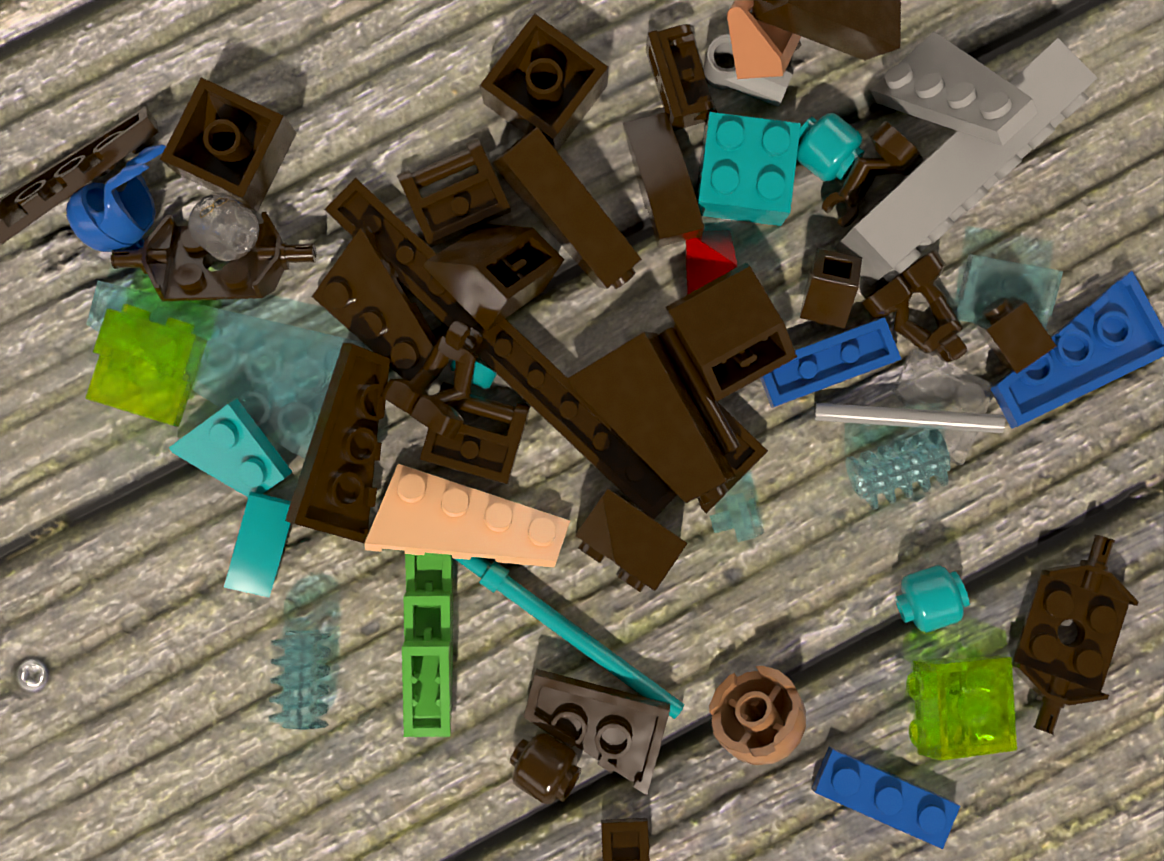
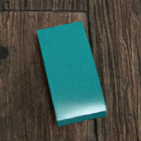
M250 491L224 588L270 598L290 527V522L285 521L291 501Z

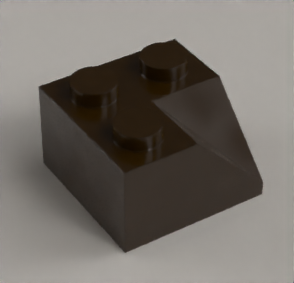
M534 13L479 86L483 103L524 134L538 127L558 152L606 89L609 67Z
M201 77L160 160L176 174L222 196H227L231 200L243 203L242 205L258 212L297 133L284 115Z
M609 489L601 496L575 535L582 540L578 549L598 563H601L606 556L620 567L616 573L617 577L640 593L645 585L654 591L657 590L688 544Z

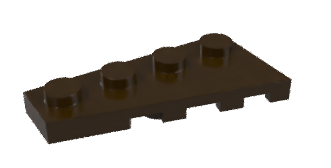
M146 106L1 197L0 244H4L59 203L70 198L73 193L94 178H100L112 171L117 166L118 161L129 153L138 154L143 149L150 147L156 140L154 135L159 133L157 121Z
M342 343L285 521L365 543L370 528H368L370 507H375L377 488L372 487L375 461H380L382 443L378 442L377 435L379 420L384 418L386 400L380 395L388 383L389 358L352 343Z

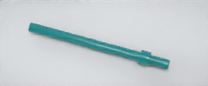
M471 557V560L454 558L480 577L479 583L492 593L496 590L502 593L641 696L670 703V717L675 719L680 714L685 705L508 576L507 574L510 571L496 561L492 564L481 557Z

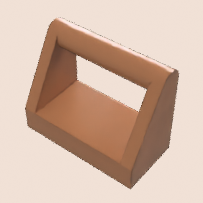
M734 0L727 13L737 79L783 76L801 36L755 19L750 13L751 8L753 13V0Z

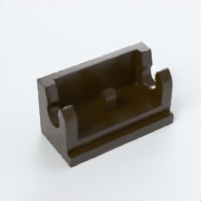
M690 24L648 32L646 54L664 112L668 116L673 131L707 122L709 112L717 113L708 88Z

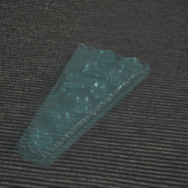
M97 281L86 325L156 366L165 374L185 384L220 408L238 399L265 435L304 459L342 343H352L362 348L365 347V344L360 341L188 301H161L158 294Z

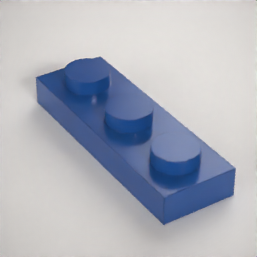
M884 317L795 350L797 358L764 375L760 380L770 406L774 408L901 360V356Z
M830 746L811 788L816 794L941 849L945 846L960 809V805L948 798Z

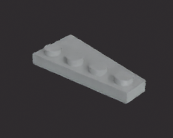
M932 32L898 65L889 69L885 77L871 89L877 104L1000 146H1004L1038 114L1033 98L936 32Z

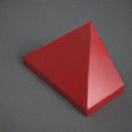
M730 230L703 231L701 237L685 240L687 295L737 268Z

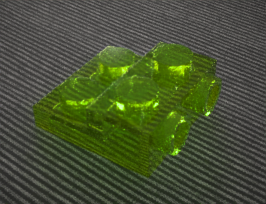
M123 303L121 312L107 308L93 349V353L99 354V358L85 399L179 427L208 340L193 334L195 325L178 319L167 317L165 325L149 321L152 312Z
M1000 655L966 659L946 657L913 661V672L907 677L906 687L910 697L915 700L916 719L912 720L909 725V737L913 745L917 747L919 755L943 761L1017 751L1012 657Z

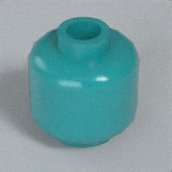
M827 113L818 121L814 117H810L800 128L797 160L823 181H831L836 177L843 180L848 176L856 157L864 155L865 151L860 148L863 140L862 135L837 114Z
M934 565L904 576L901 580L902 594L895 596V602L903 621L907 623L913 620L915 626L925 633L958 623L964 616V607L970 605L967 591L959 574L956 571L949 573L945 567L940 565Z

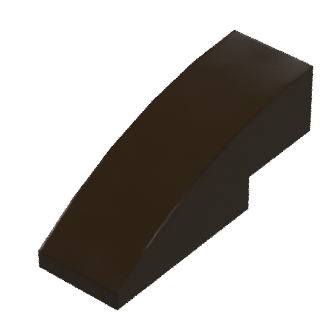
M666 112L624 122V133L644 207L649 213L657 247L701 237L705 227L684 158Z

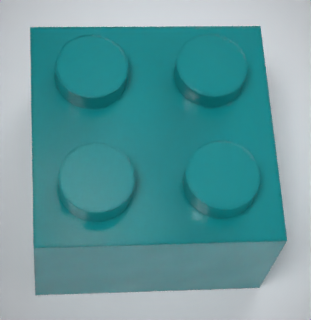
M709 112L703 134L696 199L701 216L782 226L791 212L801 123Z

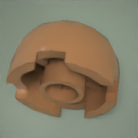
M755 666L758 671L746 672L738 677L735 673L729 675L715 690L709 704V712L712 715V727L715 738L735 758L752 765L773 764L788 757L800 744L806 729V709L795 685L787 676L777 669Z

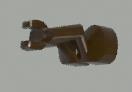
M886 121L870 137L875 150L882 158L856 157L841 191L830 194L822 204V209L827 214L833 210L837 203L845 202L847 204V213L837 222L841 227H848L855 221L859 212L858 207L865 201L864 196L876 176L891 174L908 176L924 160L918 149Z
M934 249L911 264L889 283L887 282L861 303L873 318L887 316L896 311L894 330L927 354L935 351L938 357L946 363L962 357L967 352V347L957 335L963 329V326L945 294L934 284L946 264ZM913 293H921L930 305L938 326L932 332L909 320V301Z
M460 321L453 322L447 331L446 337L441 335L423 367L411 381L406 379H390L380 396L397 408L410 414L411 417L434 432L454 440L464 419L447 403L470 397L475 361L478 357L474 353L481 345L483 336ZM451 359L454 360V388L429 395L425 388L440 375Z

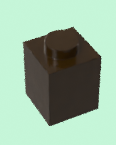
M817 248L804 290L800 318L820 324L845 328L859 288L862 258Z
M1013 296L1009 299L1002 297L989 304L982 311L984 316L974 323L1001 363L1016 374L1057 347L1027 302Z

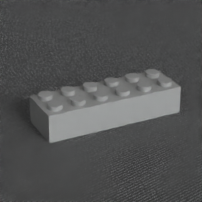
M1057 38L1010 82L1033 98L1038 114L1004 146L957 131L856 224L834 249L838 253L862 258L860 276L870 286L882 277L889 283L921 256V252L932 242L934 243L955 224L954 221L977 204L993 185L1002 180L1021 163L1024 156L1050 136L1065 118L1067 119L1089 99L1083 91L1097 77Z

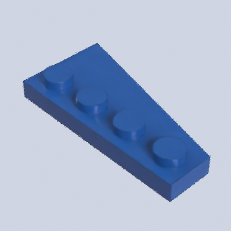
M1133 271L1123 275L1051 336L1057 347L1018 374L1010 371L990 389L1009 426L1013 429L1163 357L1164 328Z

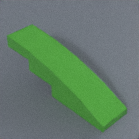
M426 552L424 556L405 554L406 592L403 596L404 643L402 645L404 737H450L453 684L452 555Z

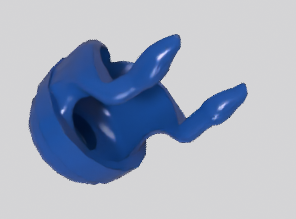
M162 144L143 149L136 157L127 162L126 167L120 173L109 179L106 184L92 182L72 194L67 203L66 217L70 227L84 244L101 252L139 249V247L144 246L145 241L142 236L153 225L156 210L152 195L141 173L150 168L145 163L163 153L165 145ZM127 182L125 189L118 192L116 187Z

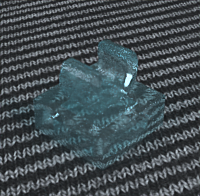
M752 489L725 497L729 510L710 515L714 533L734 528L738 542L753 539L765 533Z

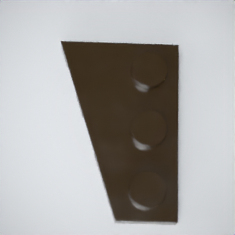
M536 668L524 718L569 747L576 746L598 760L597 764L610 773L613 771L619 773L633 782L634 788L648 795L670 712V703Z

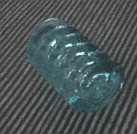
M937 429L930 430L928 436L922 433L914 435L910 442L905 439L898 440L893 448L888 445L880 446L877 449L876 455L870 450L862 452L859 461L853 456L847 457L845 462L846 471L853 490L860 499H865L872 509L878 508V494L882 493L887 501L892 504L896 502V488H900L907 498H911L914 493V482H917L924 492L931 491L930 477L932 476L935 477L942 487L947 486L949 482V450L943 436Z
M290 630L285 632V636L271 640V645L283 649L284 655L270 659V664L284 670L283 674L271 677L269 683L283 687V692L269 697V702L282 706V711L269 715L268 721L280 724L283 728L299 730L320 729L329 726L327 721L317 718L329 711V705L327 702L316 698L327 695L330 692L328 684L317 680L330 674V667L328 665L317 662L331 654L329 647L318 643L331 636L330 631Z

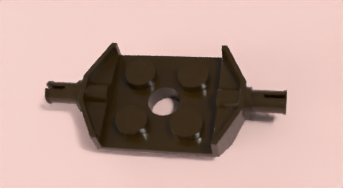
M267 212L261 213L263 223L177 226L173 216L166 215L145 240L143 247L129 250H112L111 264L114 269L141 268L143 274H148L161 301L264 298L276 290L284 270H289V263H316L317 252L315 243L288 245L287 242H282ZM217 261H229L219 271L208 270Z
M1094 535L1095 538L1088 560H1081L1080 564L1057 566L1041 570L1011 663L1018 676L1038 694L1037 699L1042 701L1033 727L1054 735V729L1061 708L1064 709L1065 704L1070 706L1108 700L1109 695L1102 693V689L1128 606H1138L1139 603L1111 572H1108L1109 567H1107V563L1115 540L1105 536ZM1071 619L1077 626V637L1071 644L1064 645L1058 637V628L1062 622Z

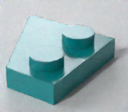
M238 399L224 406L169 447L173 454L246 497H249L250 491L263 494L292 473V470Z

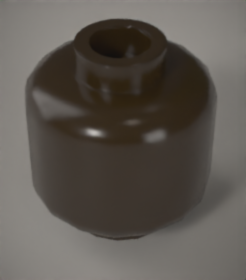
M546 733L536 735L530 742L522 739L514 749L509 761L510 764L515 766L512 779L513 784L547 805L557 799L564 801L576 785L582 770L577 766V753Z

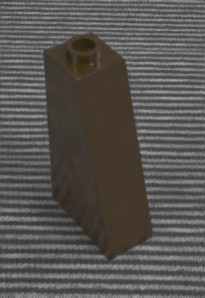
M753 0V17L755 19L866 61L900 49L901 0Z
M538 127L521 137L491 163L598 288L608 289L612 285L614 289H618L636 274L633 267L642 260Z
M643 332L567 378L571 387L685 503L700 497L703 505L728 492L725 483L736 478V475L657 333Z

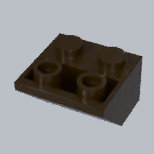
M484 224L426 260L423 267L486 331H489L542 293L565 259L533 227Z
M747 262L665 307L677 335L716 402L797 358L784 321Z

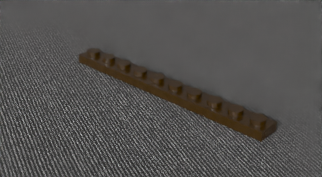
M356 177L324 209L352 237L356 235L361 227L369 226L377 239L374 243L386 263L391 262L399 275L396 279L448 328H450L453 322L460 321L481 333L483 340L475 354L643 513L654 520L677 496L664 480L571 387L567 379L568 377L512 324L504 319L492 329L486 331L423 267L425 261L436 255V253Z

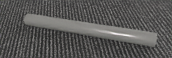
M816 403L815 421L1003 433L1005 427V416L997 414Z

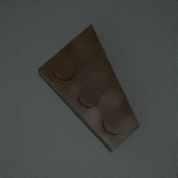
M369 226L361 227L311 297L371 351L389 358V367L400 377L411 381L423 367L438 340L416 303H411L396 279L399 275L391 262L386 263L374 243L377 239Z

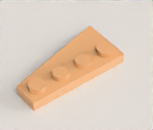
M398 464L364 544L365 550L382 552V549L404 550L405 554L424 556L426 552L448 554L456 559L471 560V557L492 558L500 563L555 567L570 520Z

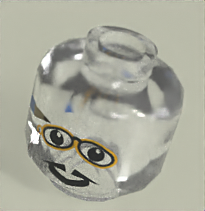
M212 193L203 197L194 206L189 215L188 227L192 238L216 259L235 261L244 257L253 249L258 240L260 227L257 217L237 198L226 193Z

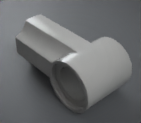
M720 35L711 42L703 66L704 75L709 85L721 90L732 88L776 107L780 106L795 67L788 65L783 76L737 79L735 67L724 69L718 66L714 60L717 57L725 56L734 62L730 35Z

